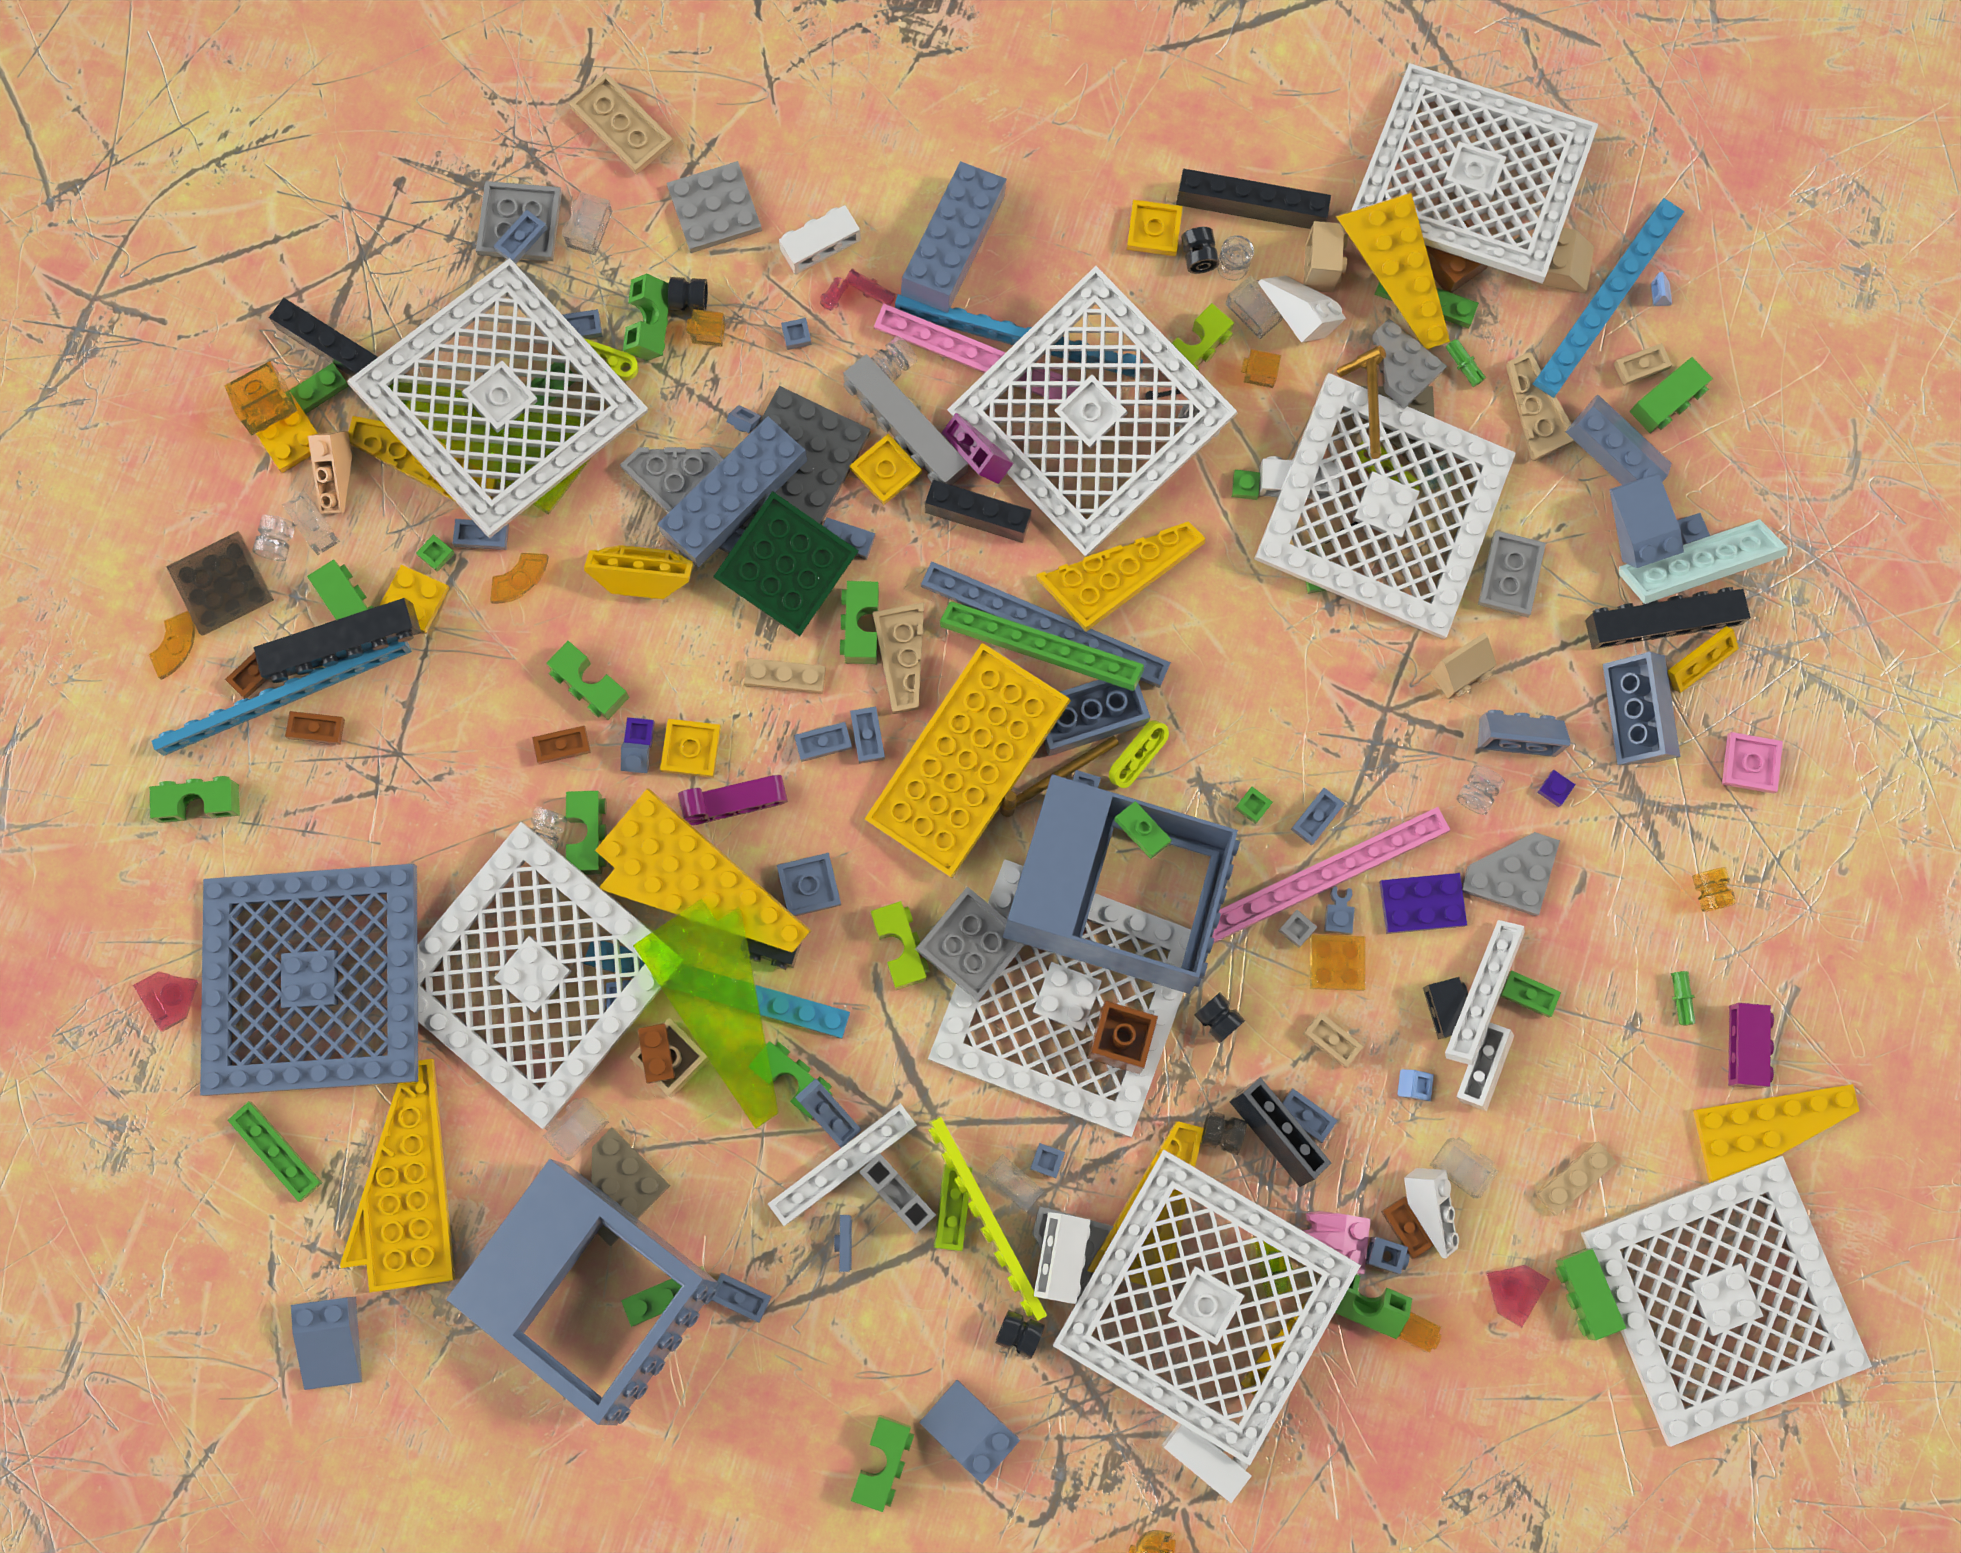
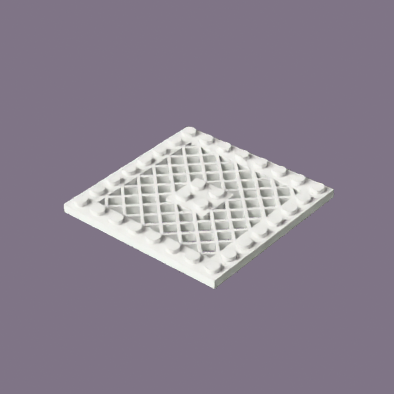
M1409 63L1351 211L1391 199V197L1406 194L1414 189L1418 195L1413 197L1414 204L1423 203L1426 207L1425 210L1420 212L1416 208L1425 245L1543 284L1598 124ZM1435 101L1438 107L1430 109L1427 103ZM1420 107L1421 110H1422V113L1416 114L1417 111H1418V108ZM1459 109L1462 115L1454 117L1451 111ZM1443 114L1446 120L1439 122L1436 116ZM1482 116L1485 122L1478 125L1475 118ZM1428 120L1431 126L1424 128L1420 122ZM1467 122L1470 128L1463 130L1459 124ZM1506 124L1509 130L1502 132L1499 126ZM1411 126H1413L1416 131L1409 133ZM1451 127L1454 134L1447 135L1444 129ZM1491 130L1493 136L1487 138L1483 132ZM1530 132L1533 138L1526 140L1523 134ZM1436 133L1439 139L1432 141L1429 135ZM1475 135L1478 141L1471 143L1468 137ZM1514 137L1517 144L1510 145L1507 139ZM1421 138L1424 144L1416 146L1413 140ZM1553 139L1557 146L1550 148L1546 141ZM1460 140V142H1458L1457 148H1455L1453 142ZM1499 143L1502 149L1495 151L1492 145ZM1405 144L1409 150L1402 152ZM1538 145L1541 151L1534 153L1531 147ZM1444 146L1448 152L1440 154L1437 148ZM1429 151L1432 158L1425 160L1422 153ZM1523 151L1526 157L1519 159L1516 152ZM1561 153L1558 161L1555 155ZM1505 156H1507L1511 162L1504 164L1506 160ZM1414 157L1417 163L1409 166L1406 159ZM1546 158L1550 164L1543 167L1539 160ZM1452 159L1451 164L1448 167L1445 161ZM1398 163L1401 169L1394 171ZM1531 164L1535 170L1527 172L1524 166ZM1437 165L1441 171L1433 173L1430 167ZM1516 169L1519 176L1512 178L1509 171ZM1422 170L1425 177L1417 179L1414 173ZM1554 172L1553 178L1551 179L1548 174ZM1500 175H1501V177L1503 178L1504 181H1503V182H1500V183H1497V182H1498V179H1499V177H1500ZM1406 176L1409 182L1401 184L1398 178ZM1540 177L1543 184L1536 186L1533 179ZM1445 178L1443 185L1441 186L1438 180ZM1391 182L1394 188L1387 190L1389 183ZM1525 183L1528 189L1521 191L1517 185ZM1430 184L1433 190L1425 192L1422 186ZM1509 188L1513 195L1505 197L1502 190ZM1548 190L1546 198H1544L1542 192ZM1454 191L1458 198L1450 200L1447 194ZM1494 194L1497 200L1490 203L1489 201H1491ZM1533 196L1537 203L1530 205L1526 198ZM1438 197L1442 204L1434 206L1431 199ZM1478 199L1482 206L1474 208L1471 202ZM1518 202L1521 208L1514 211L1510 204ZM1463 205L1466 212L1458 214L1455 207ZM1502 207L1506 214L1498 216L1495 209ZM1541 210L1538 218L1535 212ZM1447 211L1450 217L1443 220L1439 213ZM1487 213L1490 220L1483 222L1479 215ZM1526 215L1530 222L1522 224L1519 217ZM1471 219L1474 226L1467 228L1463 221ZM1511 221L1514 228L1507 230L1503 223ZM1495 227L1499 233L1491 236L1488 229ZM1534 229L1533 235L1531 237L1528 231ZM1520 235L1523 241L1516 244L1512 237Z
M510 258L347 380L348 385L489 538L648 412V408ZM499 305L514 307L513 316L499 315ZM495 306L494 314H484ZM518 308L527 318L517 317ZM475 321L474 330L465 329L467 326H469L471 323ZM479 321L494 322L493 332L479 330ZM498 322L512 324V333L497 332ZM516 324L531 326L530 335L516 334ZM535 327H536L545 337H543V336H534ZM455 336L454 345L445 344ZM459 336L474 337L473 347L459 346ZM478 338L492 339V349L477 347ZM497 340L511 341V350L496 349ZM515 341L530 343L529 352L515 351ZM534 343L548 344V354L533 353ZM552 345L561 355H552ZM435 351L434 361L424 360ZM439 351L454 352L453 362L438 361ZM458 353L472 354V364L457 363ZM477 355L491 356V365H476ZM495 357L510 358L509 367L503 361L495 365ZM514 358L529 360L528 370L513 368ZM532 361H547V371L532 370ZM551 362L566 363L565 373L550 372ZM569 364L578 374H569ZM414 367V376L404 375ZM419 367L433 368V378L418 377ZM438 368L452 370V379L437 378ZM457 370L471 371L470 381L456 380ZM475 372L485 373L475 381ZM517 376L527 377V387ZM531 377L546 379L545 388L531 387ZM550 379L565 380L564 390L549 389ZM568 381L583 382V391H568ZM398 382L413 383L412 393L398 392ZM392 383H394L393 391L388 387ZM587 383L596 393L586 392ZM417 384L432 385L431 395L417 394ZM436 386L451 387L450 397L436 396ZM455 387L465 388L462 391V395L465 398H455ZM535 395L545 396L544 406L534 405L537 402ZM549 396L563 397V408L548 406ZM567 398L582 399L581 409L567 408ZM401 400L411 401V411ZM586 400L600 401V411L585 410ZM416 401L430 402V413L416 412ZM604 402L609 406L605 411ZM435 403L449 404V415L434 413ZM454 405L468 406V416L453 415ZM473 407L483 418L472 417ZM525 412L524 421H514ZM529 412L544 413L543 423L528 422ZM547 414L562 415V425L547 424ZM566 415L581 416L580 427L565 425ZM585 417L595 418L584 426ZM418 419L429 420L428 430ZM434 420L448 422L447 432L433 431ZM452 423H467L466 434L452 433ZM471 424L486 425L485 435L471 434ZM490 426L497 433L505 427L504 437L489 436ZM509 427L523 428V439L508 438ZM528 429L542 430V441L527 439ZM546 431L561 432L560 442L546 441ZM565 432L576 433L564 442ZM436 438L447 439L446 449ZM451 440L466 441L465 451L450 450ZM470 441L484 442V453L469 452ZM489 443L504 444L503 455L488 453ZM508 445L522 446V456L507 455ZM526 446L540 447L541 457H526ZM545 448L555 449L545 457ZM453 457L464 458V469ZM469 459L483 460V471L468 469ZM488 460L502 462V472L487 471ZM506 462L521 463V473H506ZM525 464L535 465L525 473ZM471 477H482L481 487ZM486 478L501 479L500 490L486 489ZM505 480H516L505 489Z
M1097 266L1082 278L947 409L952 416L955 413L961 415L1002 450L1014 463L1007 474L1085 557L1091 554L1238 414L1236 409ZM1096 304L1100 309L1091 308ZM1088 315H1101V327H1088ZM1106 315L1117 327H1106ZM1083 317V327H1073ZM1070 333H1083L1082 345H1069ZM1088 333H1101L1100 345H1087ZM1106 333H1119L1118 345H1105ZM1124 334L1135 345H1123ZM1064 335V345H1054ZM1051 351H1064L1063 363H1050ZM1069 351H1082L1081 363H1068ZM1087 351H1100V363H1086ZM1105 351H1118V363H1105ZM1123 351H1136V363H1123ZM1141 351L1152 363H1141ZM1046 353L1045 363H1036ZM1032 369H1045V381H1032ZM1050 369H1063V381H1050ZM1068 369H1081V381H1068ZM1086 369H1099V381L1093 375L1086 379ZM1104 369H1118L1117 382H1104ZM1122 369H1136L1135 382H1122ZM1154 369V382H1140V370ZM1159 370L1171 382H1158ZM1027 371V381H1017ZM1014 387H1026V399H1013ZM1032 387H1044V399H1031ZM1062 387V400L1049 399V388ZM1067 387H1078L1067 398ZM1105 387H1117L1116 399ZM1122 387H1135V400H1121ZM1140 387H1153V400H1139ZM1158 387L1172 388L1171 400H1158ZM1176 388L1188 400H1176ZM1008 390V399H998ZM995 405H1008L1007 417H995ZM1013 405H1026L1025 417H1013ZM1031 405H1044L1043 418L1031 417ZM1049 405H1059L1054 411L1061 418H1048ZM1122 405L1134 406V418H1123L1128 412ZM1139 406H1153L1152 418H1139ZM1157 406H1171V418H1157ZM1176 406H1189V418H1175ZM1194 406H1195V407L1198 409V411H1199V413H1198L1195 417H1194ZM989 407H990V416H988V415L985 413V411H986ZM995 423H1007V435ZM1012 423H1025V436L1012 435ZM1030 423H1043V436H1030ZM1048 423H1061V436H1048ZM1066 424L1078 436H1066ZM1120 424H1134L1133 436H1120ZM1138 424H1152V436H1138ZM1157 424H1170V437L1156 436ZM1175 424H1186L1175 435ZM1115 426V436H1104ZM1012 441H1024V453ZM1030 441H1042V454H1029ZM1047 441H1060V454H1047ZM1065 441H1078V454H1065ZM1083 441L1090 449L1097 443L1096 454H1083ZM1115 442L1114 454H1101V443ZM1120 442H1133V455L1119 454ZM1138 442H1151V455H1137ZM1156 442H1167L1156 453ZM1029 459H1042L1041 471ZM1047 459H1060L1059 472H1046ZM1065 459H1078L1077 472H1064ZM1083 460H1096V471L1082 472ZM1101 460H1114V473H1101ZM1119 460H1132V473H1119ZM1137 460H1149L1137 471ZM1046 477H1059V490ZM1064 477L1077 478V490H1064ZM1082 478H1095V491H1082ZM1100 478H1113V491H1100ZM1118 478H1130L1118 489ZM1064 496H1076V508ZM1081 496H1095L1094 509H1081ZM1099 496H1111L1099 507ZM1081 514L1092 515L1086 520Z
M1328 373L1254 560L1441 639H1445L1449 633L1516 452L1408 406L1404 409L1396 401L1378 394L1380 443H1383L1387 454L1378 459L1370 457V461L1362 464L1357 452L1366 449L1370 456V439L1365 430L1369 428V423L1363 425L1360 419L1362 417L1369 420L1368 389ZM1342 409L1347 411L1343 414H1340ZM1352 416L1356 428L1347 431L1342 419ZM1335 425H1337L1340 434L1331 437ZM1384 427L1394 432L1386 434ZM1359 432L1364 444L1354 447L1349 436ZM1399 436L1403 448L1394 451L1389 439ZM1407 437H1409V438H1411V439H1413V440H1416V441H1418V442L1413 443V444L1410 445V443H1409ZM1343 439L1347 451L1338 454L1333 442ZM1422 446L1427 458L1417 461L1412 449ZM1328 447L1332 457L1322 460ZM1430 447L1437 449L1441 452L1433 454ZM1406 452L1411 464L1401 468L1397 455ZM1350 455L1355 467L1345 470L1341 458ZM1445 456L1450 468L1441 471L1436 459ZM1454 457L1465 462L1457 464ZM1390 459L1394 471L1385 474L1380 462ZM1334 461L1340 473L1329 477L1324 465ZM1429 462L1434 474L1425 477L1420 465ZM1374 465L1377 473L1372 471L1369 477H1367L1364 468ZM1469 466L1473 478L1464 481L1459 469ZM1319 469L1323 480L1313 483ZM1413 469L1418 481L1409 484L1404 472ZM1358 472L1362 484L1353 487L1348 475ZM1452 472L1457 484L1448 488L1443 475ZM1397 475L1400 483L1390 479V477ZM1337 478L1342 479L1346 490L1336 493L1331 482ZM1437 479L1441 491L1432 494L1427 482ZM1475 482L1472 493L1470 494L1467 485ZM1326 483L1330 496L1320 500L1315 487ZM1418 485L1421 486L1425 497L1417 500L1420 491L1413 489ZM1364 488L1359 501L1355 491ZM1460 488L1465 501L1456 504L1451 492ZM1310 493L1314 503L1304 506ZM1349 495L1353 507L1344 510L1339 498ZM1444 495L1449 507L1439 510L1434 498ZM1332 501L1337 513L1327 516L1323 504ZM1428 501L1433 513L1423 517L1418 505ZM1467 505L1463 517H1461L1458 508ZM1316 507L1321 519L1311 523L1306 511ZM1413 510L1417 520L1408 523ZM1355 511L1352 520L1359 524L1351 527L1346 514ZM1451 511L1456 524L1447 527L1442 515ZM1301 516L1305 526L1295 529ZM1340 517L1344 530L1335 533L1330 521ZM1435 518L1440 530L1431 533L1426 521ZM1323 524L1328 536L1318 540L1314 527ZM1419 524L1424 537L1415 540L1410 528ZM1363 527L1368 540L1358 543L1353 531ZM1458 528L1453 540L1449 531ZM1372 529L1382 532L1383 534L1374 536ZM1307 530L1312 543L1302 546L1297 534ZM1347 534L1352 546L1342 550L1337 538ZM1404 534L1408 543L1398 546L1395 538L1400 540ZM1442 534L1447 547L1438 550L1433 538ZM1387 537L1392 550L1382 553L1377 541ZM1331 540L1336 553L1326 556L1321 544ZM1427 541L1431 553L1422 557L1417 544ZM1371 544L1376 556L1366 560L1361 547ZM1314 547L1318 556L1305 550ZM1410 547L1415 560L1406 563L1401 551ZM1355 551L1360 563L1349 566L1344 554ZM1449 551L1446 562L1444 564V561L1440 554ZM1394 554L1399 566L1390 570L1385 557ZM1338 557L1341 565H1338L1329 560ZM1434 557L1439 570L1429 573L1424 561ZM1378 560L1383 573L1373 577L1368 564ZM1418 564L1423 576L1413 580L1408 567ZM1362 567L1365 576L1353 570ZM1398 571H1402L1407 582L1400 586L1396 585L1392 574ZM1441 574L1437 586H1435L1432 577ZM1385 577L1388 582V585L1376 580ZM1425 580L1430 593L1420 596L1415 584ZM1409 587L1412 595H1409L1400 590ZM1432 597L1430 603L1424 601V600H1426V599Z
M520 822L417 945L418 1022L540 1128L546 1129L683 964L685 959L604 890L600 889L597 884L525 823ZM525 861H526L530 866H532V867H522V868H520V867L525 863ZM532 871L533 886L521 887L520 872ZM539 873L552 884L539 885ZM513 877L514 887L504 888L505 885ZM552 888L553 903L541 904L540 890ZM533 890L534 905L522 906L521 891ZM559 890L572 901L559 902ZM514 892L515 907L503 908L502 893ZM496 897V908L486 909ZM572 906L573 920L561 921L560 907ZM553 907L554 922L542 923L541 909ZM579 907L592 918L580 919ZM535 909L536 924L523 925L522 910ZM516 911L517 926L505 927L504 912ZM497 913L498 927L486 929L485 914ZM478 919L479 929L469 930V928ZM593 923L594 937L581 939L580 924ZM599 924L612 936L600 937ZM574 925L575 939L562 940L561 926ZM555 926L556 941L543 942V928ZM536 928L537 940L532 936H528L524 941V929ZM517 930L518 945L506 946L505 931ZM498 932L499 947L487 948L486 933ZM479 934L480 949L468 950L467 935ZM461 939V950L451 951ZM613 940L614 955L601 956L600 941ZM619 941L633 953L620 954ZM594 942L595 957H582V943ZM575 944V959L564 960L563 945ZM556 946L557 958L545 947ZM518 949L507 962L506 950ZM500 951L501 966L488 967L487 952ZM481 953L482 968L470 969L469 954ZM462 955V970L451 971L450 956ZM634 957L635 972L622 973L621 958ZM615 959L616 974L603 975L602 960ZM640 959H641L643 962H645L644 966H643L641 969H640ZM443 961L444 971L433 972ZM596 961L597 976L584 977L583 962ZM577 963L578 978L566 979L572 970L565 964ZM500 970L494 979L501 985L490 986L489 971ZM482 972L483 987L471 988L470 973ZM463 974L464 989L452 990L451 975ZM444 976L445 991L433 992L432 977ZM634 977L623 990L622 978ZM616 978L617 993L604 994L603 979ZM597 980L598 995L585 996L584 981ZM425 981H426V989L422 986ZM578 982L579 997L566 998L565 983ZM559 987L560 999L548 1000ZM502 989L503 1004L491 1005L490 990ZM483 991L484 1006L472 1007L471 992ZM509 992L518 998L521 1003L510 1004ZM464 993L465 1008L453 1009L452 994ZM446 995V1006L434 996ZM616 998L610 1007L605 1010V999ZM598 999L599 1014L587 1016L586 1000ZM579 1001L580 1016L568 1017L567 1002ZM560 1003L561 1018L549 1019L548 1004ZM510 1008H523V1022L511 1023ZM542 1008V1020L530 1021L529 1009L537 1013ZM492 1009H504L505 1024L492 1025ZM485 1010L486 1025L473 1026V1011ZM466 1012V1023L454 1013ZM599 1019L588 1032L587 1020ZM581 1020L582 1036L569 1037L568 1021ZM562 1022L563 1037L550 1039L549 1023ZM543 1024L544 1039L531 1040L530 1025ZM524 1026L525 1041H512V1027ZM505 1028L506 1043L494 1044L493 1029ZM486 1029L487 1042L475 1030ZM581 1040L570 1053V1041ZM563 1041L564 1057L552 1058L551 1043ZM544 1043L545 1059L533 1060L532 1044ZM525 1045L526 1060L514 1061L513 1046ZM506 1047L507 1059L495 1048ZM564 1061L553 1074L552 1062ZM546 1063L547 1078L534 1079L533 1064ZM526 1064L527 1076L514 1065ZM546 1082L542 1088L535 1083Z
M1004 859L988 904L1004 918L1008 919L1024 866ZM1094 894L1087 920L1102 927L1091 931L1086 922L1085 931L1087 934H1084L1082 938H1089L1091 941L1096 942L1094 935L1106 930L1112 942L1107 946L1120 949V944L1131 940L1137 952L1135 954L1145 957L1144 954L1156 949L1163 963L1181 968L1191 929L1099 894ZM1112 930L1128 936L1116 941ZM1137 939L1153 946L1141 950ZM1033 946L1031 948L1035 957L1022 962L1019 953H1017L1015 958L1018 964L1006 970L1004 969L998 978L1004 977L1009 988L1008 990L995 994L992 986H990L988 990L991 997L979 1002L956 984L928 1060L1130 1138L1132 1137L1184 992L1151 983L1152 988L1140 993L1134 980L1137 979L1135 977L1127 975L1128 978L1115 983L1110 970L1101 968L1090 973L1085 962L1073 960L1065 964L1062 956L1056 953L1059 964L1051 962L1047 971L1042 958L1053 953L1046 951L1039 954L1038 949ZM1162 949L1169 951L1167 959ZM1038 961L1043 974L1030 979L1025 966ZM1080 963L1085 974L1069 969V967ZM1021 969L1026 982L1013 987L1007 974ZM1105 972L1110 986L1099 990L1102 981L1093 977ZM1045 978L1038 996L1033 983ZM1130 982L1136 995L1123 1000L1117 987ZM1028 986L1034 999L1020 1004L1015 991ZM1112 989L1119 1002L1117 1004L1126 1006L1125 1004L1138 999L1144 1012L1158 1016L1145 1068L1140 1074L1126 1071L1121 1085L1115 1072L1121 1070L1120 1068H1112V1066L1106 1065L1108 1071L1095 1076L1090 1066V1062L1093 1060L1087 1059L1081 1046L1093 1040L1095 1028L1091 1020L1099 1017L1100 1014L1099 1011L1089 1016L1095 998L1101 1008L1104 1003L1100 995ZM1154 992L1148 1009L1143 996ZM1011 993L1016 1007L1003 1012L998 999ZM994 1001L999 1015L986 1020L980 1007ZM1035 1004L1032 1013L1041 1017L1029 1022L1023 1008ZM975 1010H977L982 1022L969 1028ZM1019 1011L1024 1024L1011 1030L1006 1016ZM1002 1019L1007 1032L993 1037L988 1024ZM1044 1020L1050 1034L1036 1039L1031 1026ZM1049 1020L1065 1025V1027L1054 1031ZM1087 1023L1092 1036L1079 1041L1075 1030L1083 1032ZM984 1026L990 1040L976 1045L971 1032ZM1027 1028L1032 1042L1019 1047L1014 1033ZM1069 1030L1075 1044L1062 1049L1056 1035ZM966 1034L972 1046L963 1043ZM1009 1036L1015 1049L1002 1055L996 1041ZM1052 1038L1057 1052L1044 1057L1039 1043ZM992 1044L997 1056L980 1049ZM1035 1046L1040 1059L1027 1065L1021 1051ZM1077 1047L1083 1061L1070 1067L1064 1053ZM1017 1053L1022 1066L1005 1058ZM1060 1055L1066 1069L1052 1074L1047 1061ZM1042 1063L1047 1075L1030 1068ZM1085 1065L1091 1079L1078 1084L1072 1070ZM1068 1073L1073 1085L1055 1078ZM1111 1075L1116 1089L1103 1094L1097 1080ZM1093 1082L1098 1095L1081 1089V1087ZM1118 1092L1115 1101L1106 1098Z
M1163 1150L1053 1346L1250 1466L1361 1265L1173 1154ZM1174 1188L1183 1193L1177 1196L1169 1197ZM1189 1197L1207 1208L1193 1212ZM1185 1198L1189 1213L1174 1217L1170 1202ZM1166 1204L1170 1218L1155 1222ZM1210 1212L1213 1228L1198 1231L1194 1216ZM1214 1212L1232 1223L1217 1226ZM1191 1218L1194 1233L1179 1236L1175 1221ZM1171 1223L1175 1238L1160 1241L1156 1226ZM1238 1226L1256 1237L1242 1241ZM1234 1227L1238 1242L1223 1246L1219 1231ZM1152 1228L1156 1243L1142 1246ZM1215 1232L1219 1247L1204 1251L1200 1236ZM1196 1237L1200 1252L1185 1256L1181 1241ZM1259 1241L1262 1257L1247 1260L1243 1245ZM1263 1241L1281 1252L1266 1255ZM1177 1242L1180 1257L1165 1261L1162 1246ZM1157 1247L1161 1262L1146 1266L1143 1251ZM1240 1247L1243 1262L1228 1265L1224 1250ZM1220 1252L1224 1267L1209 1270L1205 1255ZM1137 1253H1139L1142 1267L1128 1271ZM1283 1256L1287 1271L1272 1275L1268 1260ZM1288 1256L1305 1266L1291 1270ZM1201 1257L1205 1271L1195 1266L1192 1273L1189 1274L1186 1260ZM1264 1261L1268 1276L1253 1280L1249 1265ZM1182 1262L1186 1277L1171 1280L1167 1265ZM1245 1266L1249 1281L1233 1285L1230 1270ZM1163 1267L1167 1282L1151 1285L1148 1270ZM1312 1270L1321 1274L1317 1284ZM1226 1271L1229 1285L1215 1278L1212 1274ZM1308 1271L1312 1286L1297 1289L1293 1274ZM1144 1272L1147 1287L1132 1290L1129 1275ZM1289 1276L1293 1291L1277 1294L1274 1279ZM1125 1277L1128 1292L1114 1295ZM1270 1281L1274 1296L1258 1300L1254 1285ZM1186 1282L1176 1299L1172 1285ZM1168 1286L1172 1301L1157 1305L1153 1290ZM1250 1286L1254 1301L1240 1304L1245 1295L1236 1289ZM1149 1291L1153 1306L1138 1310L1134 1295ZM1312 1291L1302 1309L1298 1294ZM1130 1296L1133 1311L1119 1315L1115 1300ZM1295 1296L1298 1311L1283 1314L1279 1299ZM1275 1301L1279 1316L1264 1319L1260 1304ZM1111 1302L1114 1316L1100 1320ZM1172 1306L1168 1316L1175 1321L1162 1325L1158 1310ZM1256 1306L1260 1320L1244 1324L1241 1309ZM1154 1311L1158 1326L1143 1330L1139 1315ZM1237 1311L1240 1326L1226 1329ZM1135 1316L1139 1331L1124 1335L1120 1320ZM1298 1316L1288 1334L1285 1319ZM1281 1320L1284 1335L1269 1339L1265 1324ZM1116 1321L1119 1336L1105 1339L1101 1325ZM1183 1325L1200 1336L1187 1339ZM1096 1326L1100 1340L1092 1335ZM1179 1326L1183 1341L1167 1344L1164 1329ZM1262 1326L1265 1340L1250 1344L1246 1329ZM1160 1331L1163 1346L1148 1349L1145 1334ZM1242 1331L1246 1345L1230 1349L1227 1334ZM1140 1336L1144 1351L1129 1354L1125 1339ZM1223 1336L1226 1351L1211 1354L1208 1340L1217 1345ZM1121 1341L1124 1354L1107 1344ZM1203 1341L1207 1355L1192 1359L1188 1344ZM1284 1341L1276 1358H1274L1271 1344ZM1267 1345L1271 1360L1255 1364L1251 1349ZM1184 1346L1188 1360L1173 1364L1169 1349ZM1165 1351L1168 1366L1153 1369L1150 1354ZM1248 1351L1251 1365L1236 1369L1232 1354ZM1228 1355L1232 1370L1217 1374L1213 1359ZM1146 1356L1149 1369L1132 1359ZM1209 1360L1212 1375L1197 1379L1194 1364ZM1190 1366L1193 1380L1178 1384L1174 1369ZM1271 1366L1262 1383H1260L1257 1369ZM1253 1370L1257 1385L1241 1389L1238 1374ZM1170 1371L1173 1384L1157 1374ZM1234 1376L1237 1390L1222 1394L1218 1379ZM1214 1380L1218 1395L1203 1399L1199 1384ZM1195 1385L1198 1399L1182 1389ZM1257 1391L1247 1408L1243 1394ZM1239 1395L1243 1410L1227 1414L1224 1399ZM1220 1400L1223 1414L1206 1404ZM1243 1416L1239 1424L1231 1420L1232 1418Z
M1777 1156L1761 1164L1581 1232L1586 1247L1593 1248L1624 1321L1626 1329L1621 1330L1622 1336L1667 1446L1671 1447L1872 1367L1783 1156ZM1766 1193L1768 1199L1760 1195ZM1749 1199L1745 1210L1735 1205ZM1757 1201L1768 1205L1763 1218L1752 1213ZM1724 1209L1721 1219L1710 1215ZM1732 1210L1743 1215L1739 1227L1728 1223ZM1773 1213L1775 1214V1217L1779 1225L1770 1222ZM1750 1218L1761 1223L1756 1236L1746 1232ZM1699 1219L1696 1229L1685 1225ZM1707 1220L1718 1224L1714 1237L1703 1233ZM1768 1227L1779 1231L1774 1244L1764 1240ZM1675 1228L1671 1239L1661 1235V1233ZM1725 1228L1736 1232L1732 1245L1721 1241ZM1683 1229L1694 1234L1689 1247L1678 1243ZM1743 1236L1754 1241L1749 1254L1739 1250ZM1650 1238L1646 1249L1635 1244ZM1700 1238L1712 1242L1707 1256L1696 1251ZM1657 1239L1669 1244L1664 1257L1653 1252ZM1784 1239L1786 1240L1790 1252L1781 1248ZM1761 1244L1772 1249L1767 1262L1757 1258ZM1718 1246L1729 1250L1725 1263L1714 1259ZM1676 1247L1687 1252L1682 1265L1671 1261ZM1625 1248L1622 1255L1620 1249ZM1632 1249L1644 1253L1639 1267L1628 1262ZM1779 1253L1790 1257L1785 1270L1774 1266ZM1736 1254L1747 1259L1744 1268L1742 1263L1733 1264ZM1693 1256L1705 1260L1700 1274L1689 1269ZM1650 1257L1662 1262L1657 1275L1646 1270ZM1754 1262L1765 1267L1760 1280L1749 1276ZM1711 1264L1722 1268L1708 1274ZM1668 1265L1680 1270L1675 1283L1664 1279ZM1795 1266H1797L1801 1278L1792 1274ZM1627 1267L1637 1271L1633 1281ZM1772 1271L1783 1275L1779 1288L1768 1284ZM1686 1274L1697 1278L1688 1282L1691 1291L1681 1287ZM1643 1275L1655 1280L1650 1293L1639 1289ZM1790 1279L1801 1284L1796 1297L1786 1293ZM1749 1281L1758 1285L1755 1295ZM1661 1283L1673 1288L1668 1301L1656 1297ZM1765 1289L1776 1293L1771 1307L1761 1302ZM1679 1292L1691 1296L1686 1310L1674 1305ZM1806 1292L1808 1293L1812 1304L1803 1301ZM1638 1294L1647 1297L1644 1308ZM1783 1297L1794 1302L1789 1315L1779 1311ZM1654 1301L1666 1306L1661 1319L1649 1315ZM1696 1304L1702 1317L1693 1314ZM1801 1306L1812 1310L1807 1323L1797 1319ZM1760 1308L1769 1311L1764 1325L1754 1321L1763 1317ZM1672 1310L1683 1314L1679 1328L1667 1323ZM1777 1315L1787 1320L1783 1333L1772 1329ZM1690 1318L1701 1322L1697 1336L1685 1332ZM1817 1319H1819L1824 1331L1815 1327ZM1649 1320L1659 1324L1655 1335ZM1743 1324L1739 1335L1730 1331V1329ZM1794 1324L1805 1328L1800 1342L1790 1337ZM1751 1325L1762 1329L1758 1343L1747 1339ZM1665 1328L1676 1332L1672 1346L1660 1342ZM1707 1330L1711 1336L1718 1334L1714 1345L1704 1340ZM1813 1332L1823 1336L1818 1350L1808 1346ZM1769 1334L1780 1338L1776 1351L1765 1347ZM1726 1335L1737 1339L1733 1353L1722 1349ZM1683 1336L1694 1341L1689 1355L1678 1350ZM1788 1342L1798 1346L1793 1360L1783 1356ZM1745 1343L1755 1348L1751 1361L1740 1357ZM1701 1345L1712 1349L1707 1363L1697 1359ZM1660 1347L1669 1351L1666 1361ZM1806 1350L1815 1354V1356L1802 1360ZM1762 1352L1773 1356L1769 1370L1758 1366ZM1719 1353L1730 1357L1726 1371L1714 1367ZM1676 1354L1687 1359L1682 1373L1671 1368ZM1781 1360L1791 1364L1790 1366L1777 1370ZM1737 1362L1748 1366L1743 1380L1733 1376ZM1694 1363L1705 1367L1701 1381L1689 1377ZM1756 1370L1766 1374L1752 1380ZM1712 1372L1723 1376L1718 1390L1708 1386ZM1671 1374L1680 1377L1677 1388ZM1730 1380H1733L1741 1384L1737 1387L1727 1390ZM1687 1381L1698 1386L1693 1400L1682 1395ZM1705 1390L1716 1394L1702 1400ZM1681 1400L1691 1405L1684 1407Z

